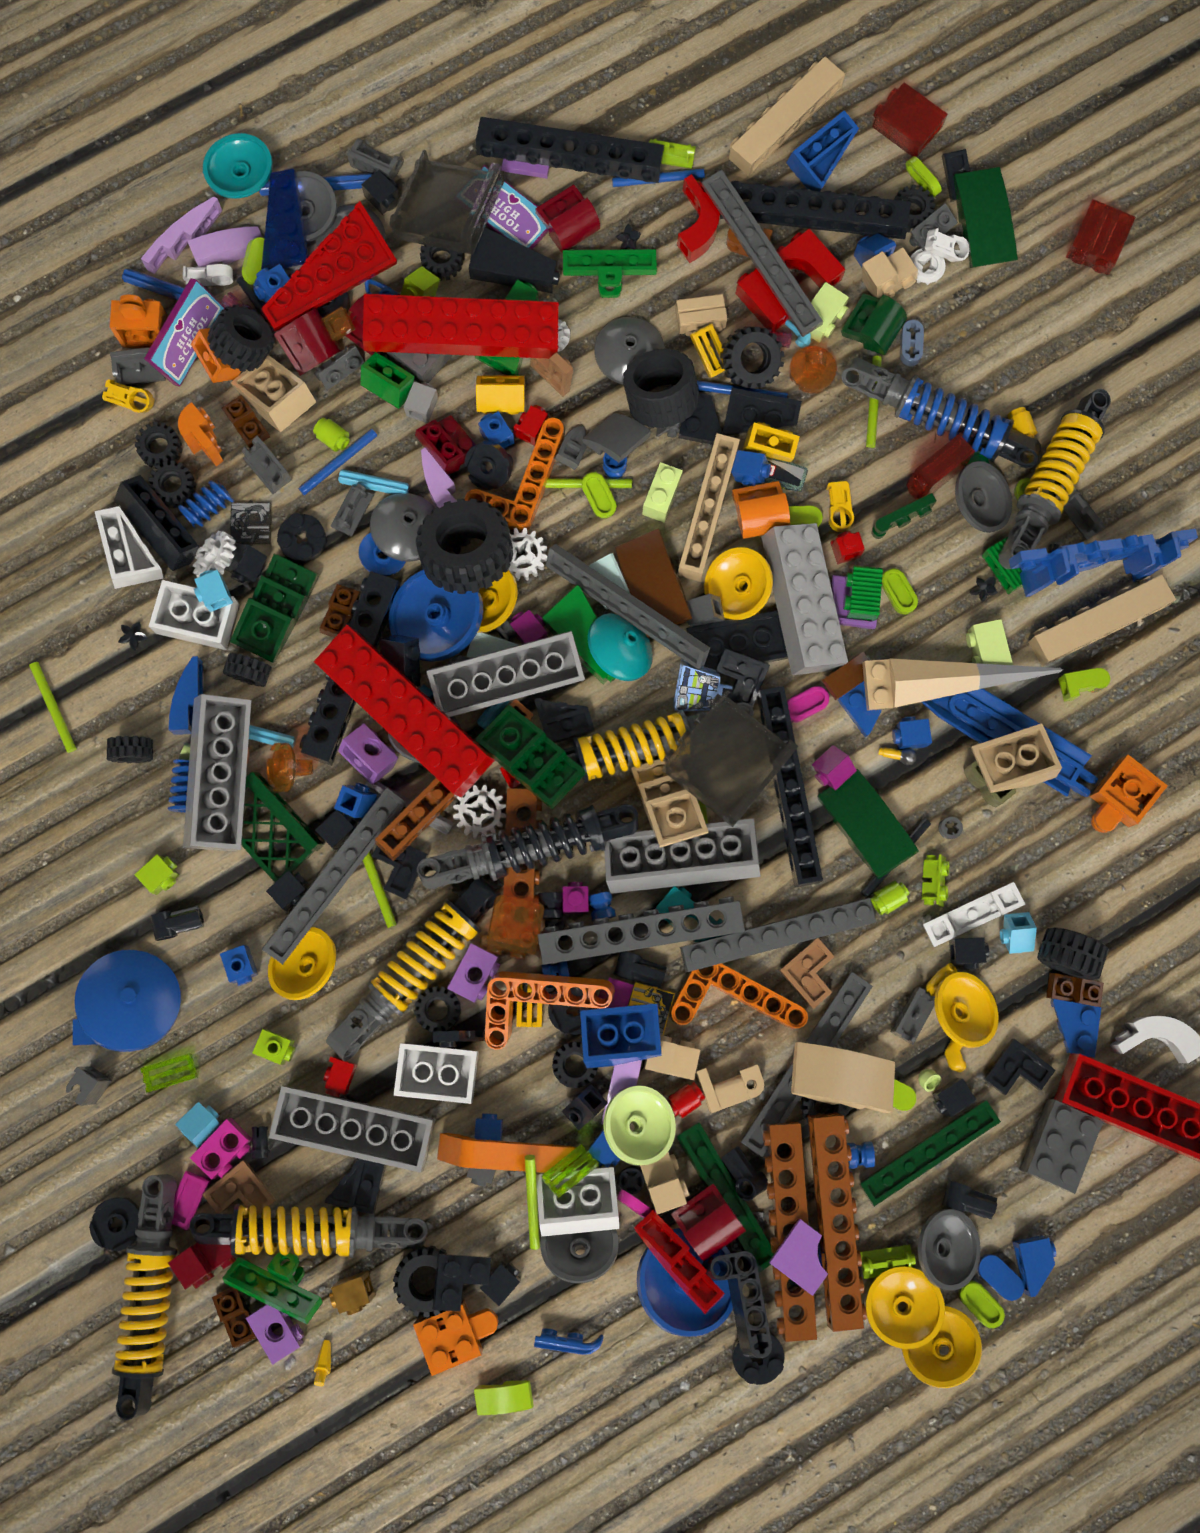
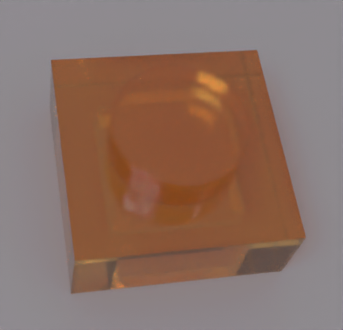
M343 307L322 318L334 341H338L355 330L346 309Z

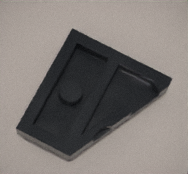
M699 393L698 407L689 418L681 423L678 438L714 445L716 434H722L711 395Z
M541 698L534 699L546 737L554 743L595 732L587 706L568 705L558 701L556 703L545 701Z
M485 1031L433 1032V1042H439V1047H457V1042L485 1041Z
M358 1159L348 1174L339 1182V1185L326 1198L325 1203L344 1208L356 1207L357 1211L375 1214L386 1165Z

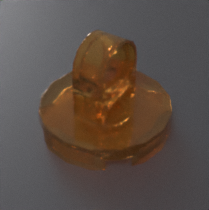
M806 346L798 350L792 357L789 367L791 381H794L799 386L798 389L810 394L820 393L833 383L837 371L836 361L832 354L818 346Z
M275 743L271 747L270 751H274L272 758L267 759V778L269 785L275 786L274 792H288L294 784L295 776H307L314 773L313 761L296 759L294 750L289 743Z

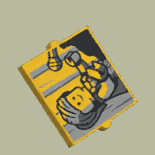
M635 982L628 1006L658 1004L660 1035H664L675 993Z

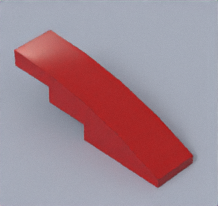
M654 1210L634 1227L635 1231L665 1270L704 1314L724 1296L725 1293L706 1274L707 1270L689 1252L690 1247Z

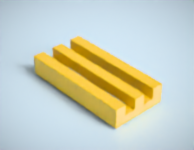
M709 323L689 335L709 378H712L725 371V369H722L706 336V332H709L719 356L720 353L724 352V349L713 324ZM698 336L701 337V339H702V341H703V343H704V346H705V348H706V350H707V352H708V354H709V357H710V359H711V361H712V363H713V365H714V367H715V370H713L712 365H711V363H710V361H709V359H708V357H707V355H706V352H705V350H704V348H703V346H702V344H701V341H700V339H699Z
M527 983V992H531L532 988ZM517 1002L516 1027H542V1004L537 1003V1022H532V1003L527 1002V1022H522V1002Z

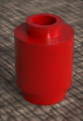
M693 1082L690 1085H684L667 1097L673 1110L674 1117L679 1116L682 1119L702 1105L701 1102L705 1100V1096L697 1084Z

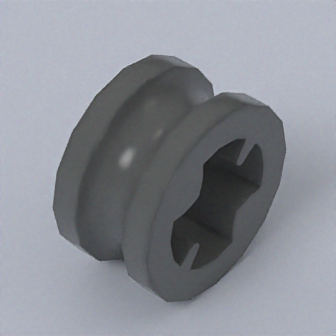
M507 620L496 628L503 640L510 642L509 639L511 637L515 638L517 636Z
M956 817L945 818L938 826L941 836L946 839H955L963 831V825ZM955 823L956 833L951 832L948 834V828L945 827V824Z

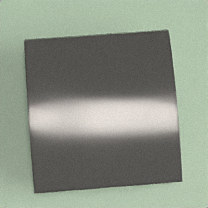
M613 413L582 439V442L597 454L601 455L605 452L620 463L650 437L651 430L632 418Z

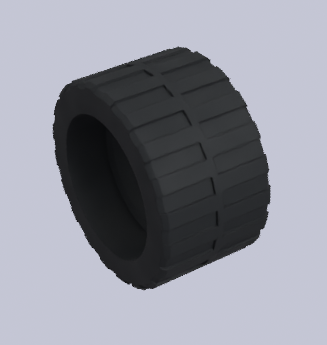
M654 349L637 356L624 371L623 385L629 410L633 418L642 425L651 428L675 426L689 418L697 409L700 397L695 368L692 360L686 354L678 350ZM675 385L665 391L648 392L657 386Z

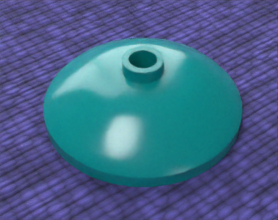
M244 133L231 134L219 139L209 148L203 160V174L209 187L217 194L226 198H244L258 192L268 182L273 169L272 156L265 143L253 135Z
M615 613L604 614L591 624L588 631V646L592 657L603 671L622 681L638 680L649 671L653 661V651L650 641L644 632Z

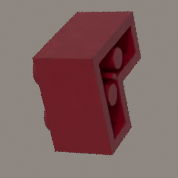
M196 1243L169 1261L168 1264L186 1290L192 1285L195 1289L202 1286L215 1276L212 1271L219 1266L224 1270L234 1263L236 1258L231 1255L230 1245H201Z

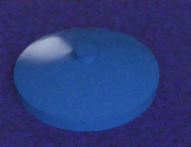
M424 570L405 581L393 598L389 612L391 634L419 638V659L422 661L435 662L451 658L471 643L480 628L483 618L480 592L472 593V591H466V594H458L457 591H453V593L445 591L443 587L438 588L427 578Z
M121 950L101 957L84 972L75 992V1011L82 1030L98 1045L119 1052L142 1050L160 1041L175 1024L181 1003L180 986L171 968L158 957L138 950Z
M680 1228L672 1229L690 1247L689 1252L702 1264L703 1260L692 1248L683 1235ZM725 1246L711 1257L730 1254V1251ZM646 1248L637 1270V1290L642 1307L658 1327L677 1336H700L718 1328L733 1310L728 1280L713 1281L725 1294L704 1314L670 1276L649 1248ZM715 1262L713 1270L716 1275H719L720 1266Z

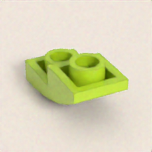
M530 1380L505 1381L502 1385H478L474 1389L478 1415L506 1414L534 1407Z

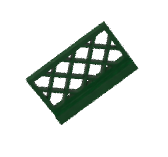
M252 771L246 777L245 790L249 787L254 792V804H244V806L254 807L253 821H243V824H253L252 839H244L242 837L241 845L267 875L276 882L286 872L290 871L293 873L307 858L325 844L262 774ZM259 807H267L270 810V822H258ZM258 824L270 825L269 840L257 839ZM275 825H283L287 829L286 840H274ZM257 842H269V857L259 856L257 853ZM274 842L286 843V858L273 857ZM291 843H299L306 852L299 858H290ZM273 860H286L285 872L278 877L273 871Z

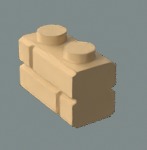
M723 294L676 300L675 313L679 334L690 336L689 334L698 331L709 323L713 324L716 333L720 332L722 328H726L727 314Z

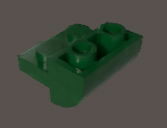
M863 293L843 326L841 333L843 337L863 343L864 349L886 355L905 323L907 314L898 302L886 295H882L879 299Z

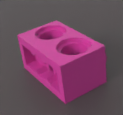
M232 1118L226 1119L195 1151L190 1159L211 1180L218 1176L222 1178L233 1168L230 1165L236 1157L241 1159L251 1149L249 1144L252 1141V1137ZM231 1133L238 1137V1145L235 1148L230 1147L227 1143V1138ZM212 1153H216L220 1158V1163L217 1167H213L209 1163V1157Z

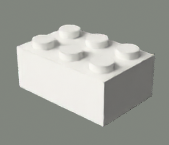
M162 580L149 627L159 635L227 650L240 605L237 600L231 596L232 604L210 612L203 601H198L194 592L195 587Z
M400 1043L394 1096L472 1104L479 1051Z
M614 1167L536 1175L541 1236L619 1229Z

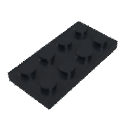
M778 610L756 614L743 620L730 619L686 628V632L710 647L704 667L715 670L723 647L766 663L788 659Z

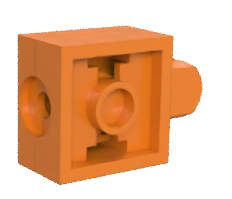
M131 294L122 295L120 300H111L110 329L122 348L151 347L168 318L160 301L154 299L142 301L139 296Z
M1129 754L1118 759L1089 796L1101 805L1091 818L1093 828L1098 832L1106 833L1114 830L1120 821L1128 828L1139 824L1168 785Z
M463 1300L461 1301L460 1311L443 1310L439 1315L435 1316L433 1314L430 1317H422L414 1322L413 1326L431 1375L434 1376L482 1355L483 1348L479 1339L493 1334L498 1326V1316L492 1309L485 1308L470 1314L466 1302Z

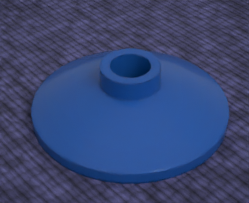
M371 533L367 534L360 543L359 559L369 572L372 571L389 576L399 572L406 563V561H399L387 555L386 559H380L378 555L384 553L374 543Z

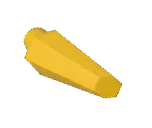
M329 1340L323 1341L313 1370L316 1372L314 1385L324 1386L326 1375L331 1372V1343Z

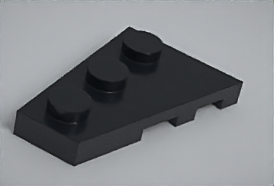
M731 388L722 434L747 433L750 426L757 422L768 424L774 429L797 426L802 401Z

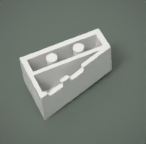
M118 506L95 511L115 589L163 579L160 566L156 563L121 508Z

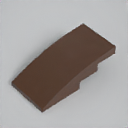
M659 528L615 547L631 595L676 625L692 619L681 581L676 574L671 556L667 551Z

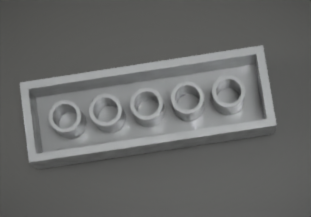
M817 523L775 526L771 528L761 538L766 560L770 565L773 575L772 588L791 674L800 675L835 671L848 663Z
M572 631L427 671L435 703L449 717L585 680Z
M205 694L194 698L183 848L231 852L241 850L251 700Z
M754 818L706 824L708 828L707 834L661 848L653 830L635 832L632 835L605 841L606 882L610 893L761 877Z
M281 1086L269 1138L421 1173L424 1171L436 1119L291 1086Z

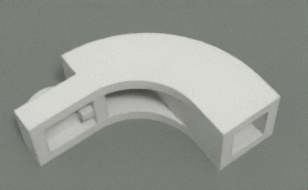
M1149 1016L1130 1020L1125 1023L1129 1031L1126 1030L1115 1036L1116 1041L1110 1044L1115 1054H1124L1149 1038H1155L1164 1042L1169 1047L1178 1063H1190L1200 1056V1036L1187 1024L1166 1016Z

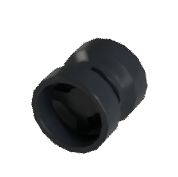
M538 893L539 902L541 903V908L538 910V919H563V910L560 908L563 902V893Z

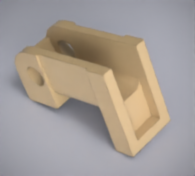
M758 1064L738 1070L739 1075L715 1084L711 1083L706 1068L697 1070L696 1076L702 1093L705 1096L709 1112L714 1113L759 1096L764 1090V1080ZM749 1080H752L754 1082V1087L752 1089H748L747 1082Z

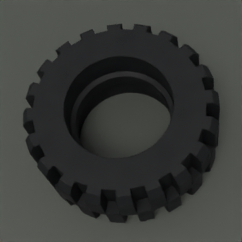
M462 498L457 499V502L453 503L451 501L445 502L441 508L437 506L431 511L432 514L427 515L423 519V525L421 524L417 530L416 547L425 575L438 588L443 587L445 591L451 593L453 591H457L458 594H466V591L476 593L483 587L485 589L493 585L492 582H498L503 577V572L506 573L508 571L510 562L513 560V545L507 521L497 508H492L491 504L484 501L479 503L477 499L470 498V501H465ZM475 538L484 541L481 546L469 553L452 554L446 552L453 543L462 539Z

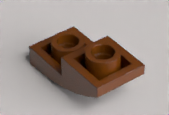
M242 395L222 407V410L249 449L254 445L252 439L256 436L263 442L270 438V435Z
M339 584L336 585L328 602V611L319 628L320 633L335 638L345 627L346 623L351 622L354 614L352 613V607L355 600L359 599L360 591Z
M864 651L822 680L835 700L864 681L862 662L870 661Z
M1049 973L1046 998L1101 1007L1104 983Z
M232 1287L212 1297L220 1322L224 1323L233 1348H237L257 1338L246 1320L251 1313L239 1290Z

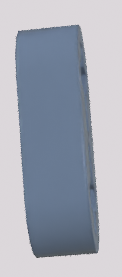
M917 320L907 321L901 330L900 360L906 366H915L923 355L924 328ZM910 328H913L916 333L913 339H911V333L909 332ZM910 347H913L914 358H910V354H908Z

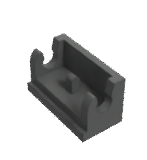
M358 138L347 153L350 166L361 172L371 174L380 170L387 179L391 178L394 180L403 165L402 161L399 160L400 157L395 155L391 158L362 143L363 140Z
M150 347L110 352L113 377H116L117 383L134 385L166 381V378L144 359Z
M256 436L252 439L254 445L250 449L246 447L242 449L243 459L269 491L274 494L289 483L291 478L278 459L263 441Z
M920 987L914 988L891 1033L914 1045L935 1006V996L932 997L926 994V991Z
M92 1066L76 1067L74 1070L76 1073L66 1086V1093L71 1092L73 1087L78 1084L80 1085L81 1093L77 1095L75 1102L80 1106L94 1105L112 1080Z

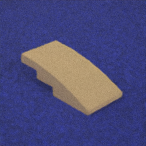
M669 756L663 762L659 759L655 760L652 765L645 763L640 768H631L640 798L660 848L708 833V828L693 787L691 788L679 757L673 758Z
M796 1042L794 1046L791 1093L831 1105L843 1104L857 1109L868 1108L882 1113L893 1112L895 1062L854 1051Z

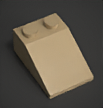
M267 355L258 369L255 368L254 371L250 372L246 369L245 372L241 373L231 382L232 386L258 413L280 432L290 426L292 422L316 403L305 382L269 355Z
M1042 723L971 747L990 793L1032 786L1056 778L1062 769Z

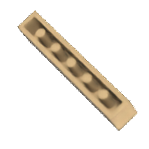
M824 57L819 63L814 62L809 68L808 73L803 78L800 76L794 82L792 89L788 92H783L772 108L770 106L766 108L761 118L757 122H752L747 127L742 137H736L732 141L729 160L749 177L842 87L845 73L827 57Z
M716 434L677 576L701 582L740 439Z
M1150 575L1139 581V586L1132 588L1130 585L1118 591L1119 596L1111 598L1109 595L1096 602L1098 606L1092 609L1086 606L1076 612L1077 616L1071 619L1065 616L1055 622L1056 626L1050 629L1045 626L1033 633L1034 637L1028 643L1040 665L1044 667L1168 607L1176 601V598L1163 575L1156 578Z

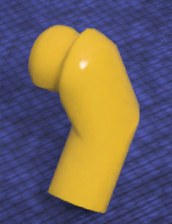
M948 963L936 972L926 984V991L932 997L935 996L939 983L946 976L956 973V967L952 963Z
M951 1040L945 1049V1057L950 1069L961 1073L966 1069V1062L963 1060L960 1051L963 1046Z

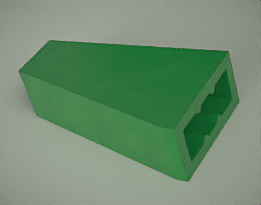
M517 280L505 300L538 301V291L532 284ZM475 356V359L506 376H518L523 358Z
M577 585L546 613L542 620L545 623V627L553 635L572 631L580 662L603 685L607 681L611 683L616 678L603 671L590 652L588 631L597 617L583 591Z

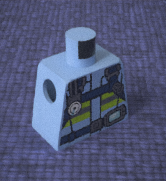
M681 660L673 701L675 711H710L715 709L717 698L731 699L732 686L720 684L719 672L704 666L698 670L687 661Z

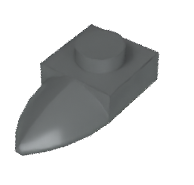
M584 426L575 427L567 433L554 458L573 470H576L586 450L587 445L582 442V439L586 436Z

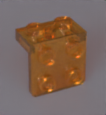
M504 895L497 896L494 901L488 934L481 936L480 946L487 947L486 951L494 954H501L502 951L510 952V957L525 960L526 956L535 955L544 906Z

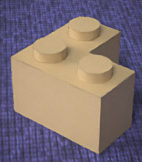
M903 247L888 257L882 251L862 264V281L871 296L879 299L882 295L892 298L896 294L895 292L901 288L907 289L916 282L918 276V269Z
M660 1035L662 1056L645 1059L643 1069L694 1080L700 1050L695 1049V1043L681 1040L680 1045L671 1043V1037Z
M667 1152L664 1157L655 1163L640 1165L657 1214L687 1204L685 1197H688L689 1193L683 1179L679 1180L676 1176L675 1170L679 1169L674 1154L669 1155V1152Z

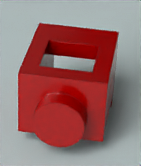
M531 405L527 412L524 411L518 424H515L513 427L514 436L535 446L542 425L548 419V413H546L545 409L538 405Z
M843 532L835 540L830 541L837 565L860 558L865 550L859 532Z
M333 1056L329 1059L333 1066H328L323 1081L326 1082L325 1093L339 1098L340 1094H348L358 1064L343 1061Z

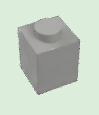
M413 382L404 404L406 416L429 423L438 400L437 390L429 383L421 382L420 384Z

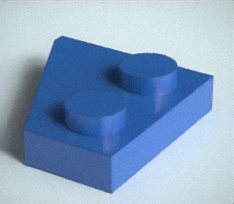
M863 681L840 697L838 702L864 737H867L871 733L882 710L867 711Z
M1051 999L1050 1003L1054 1007L1058 1019L1057 1024L1060 1032L1063 1034V1042L1067 1053L1082 1054L1095 1058L1102 1007Z

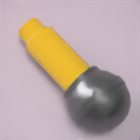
M884 747L879 749L878 754L883 757L900 760L905 765H912L917 759L916 752L911 748L897 750Z

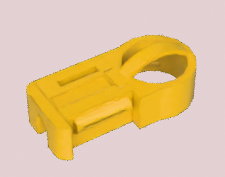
M110 379L105 383V387H108L107 392H103V400L139 413H146L152 409L154 398L148 390L129 387ZM138 392H142L146 395L147 399L135 395ZM134 401L144 403L146 406L143 409H138Z
M847 481L830 482L826 490H829L831 505L828 510L829 525L837 532H845L854 521L849 483ZM837 512H840L841 526L837 525L833 520V516ZM845 513L849 516L848 525H846Z

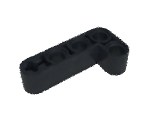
M742 1251L710 1257L703 1261L702 1266L707 1270L706 1274L713 1281L728 1280L741 1352L748 1358L767 1357L772 1350V1341L755 1257L750 1252ZM739 1258H741L744 1262V1268L742 1271L738 1268L737 1261ZM715 1262L720 1266L719 1275H716L713 1270ZM744 1285H746L749 1289V1295L747 1298L743 1295L742 1292ZM749 1312L754 1316L752 1325L748 1322ZM758 1343V1347L754 1349V1344Z

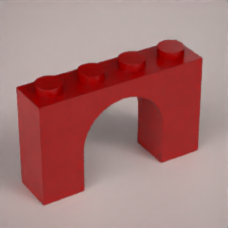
M810 228L803 234L801 232L797 233L792 238L791 243L785 247L780 246L776 250L788 269L803 271L820 289L825 282L834 287L843 279L846 269ZM756 267L750 274L745 273L738 279L735 294L761 324L770 330V333H774L790 319Z

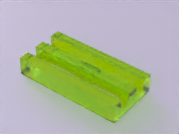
M192 1053L140 1068L144 1077L143 1082L146 1085V1093L198 1078ZM185 1060L188 1061V1065L149 1075V1071ZM190 1070V1075L152 1086L151 1081Z
M581 1144L541 1177L544 1183L559 1198L599 1165L598 1161L593 1159L589 1151L587 1152ZM586 1161L589 1163L579 1172H577L574 1176H572L569 1180H567L559 1188L556 1187L557 1184H559L566 1177L570 1176L577 1168H579Z

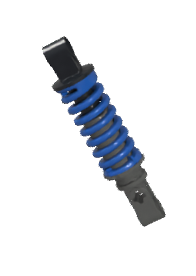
M861 358L851 359L842 373V381L846 386L856 389L870 398L881 401L885 406L889 404L896 408L894 417L910 421L912 416H914L913 423L917 426L925 421V429L931 431L934 426L938 427V436H943L946 431L949 432L948 440L951 442L955 441L960 433L962 434L960 446L965 447L971 439L974 440L971 448L973 452H978L982 444L986 445V448L981 449L980 454L990 459L991 462H994L1000 456L1023 468H1031L1038 461L1041 452L1040 442L1035 438L1012 429L1013 419H1005L998 414L990 419V411L987 409L982 410L977 416L979 410L977 404H971L966 408L967 401L964 398L959 399L955 403V395L953 393L947 394L944 398V391L940 387L931 392L932 384L926 382L922 386L924 381L918 378L917 375H914L910 380H905L900 377V374H892L886 369L875 366ZM850 370L857 371L859 375H854ZM1024 451H1030L1033 455H1027Z

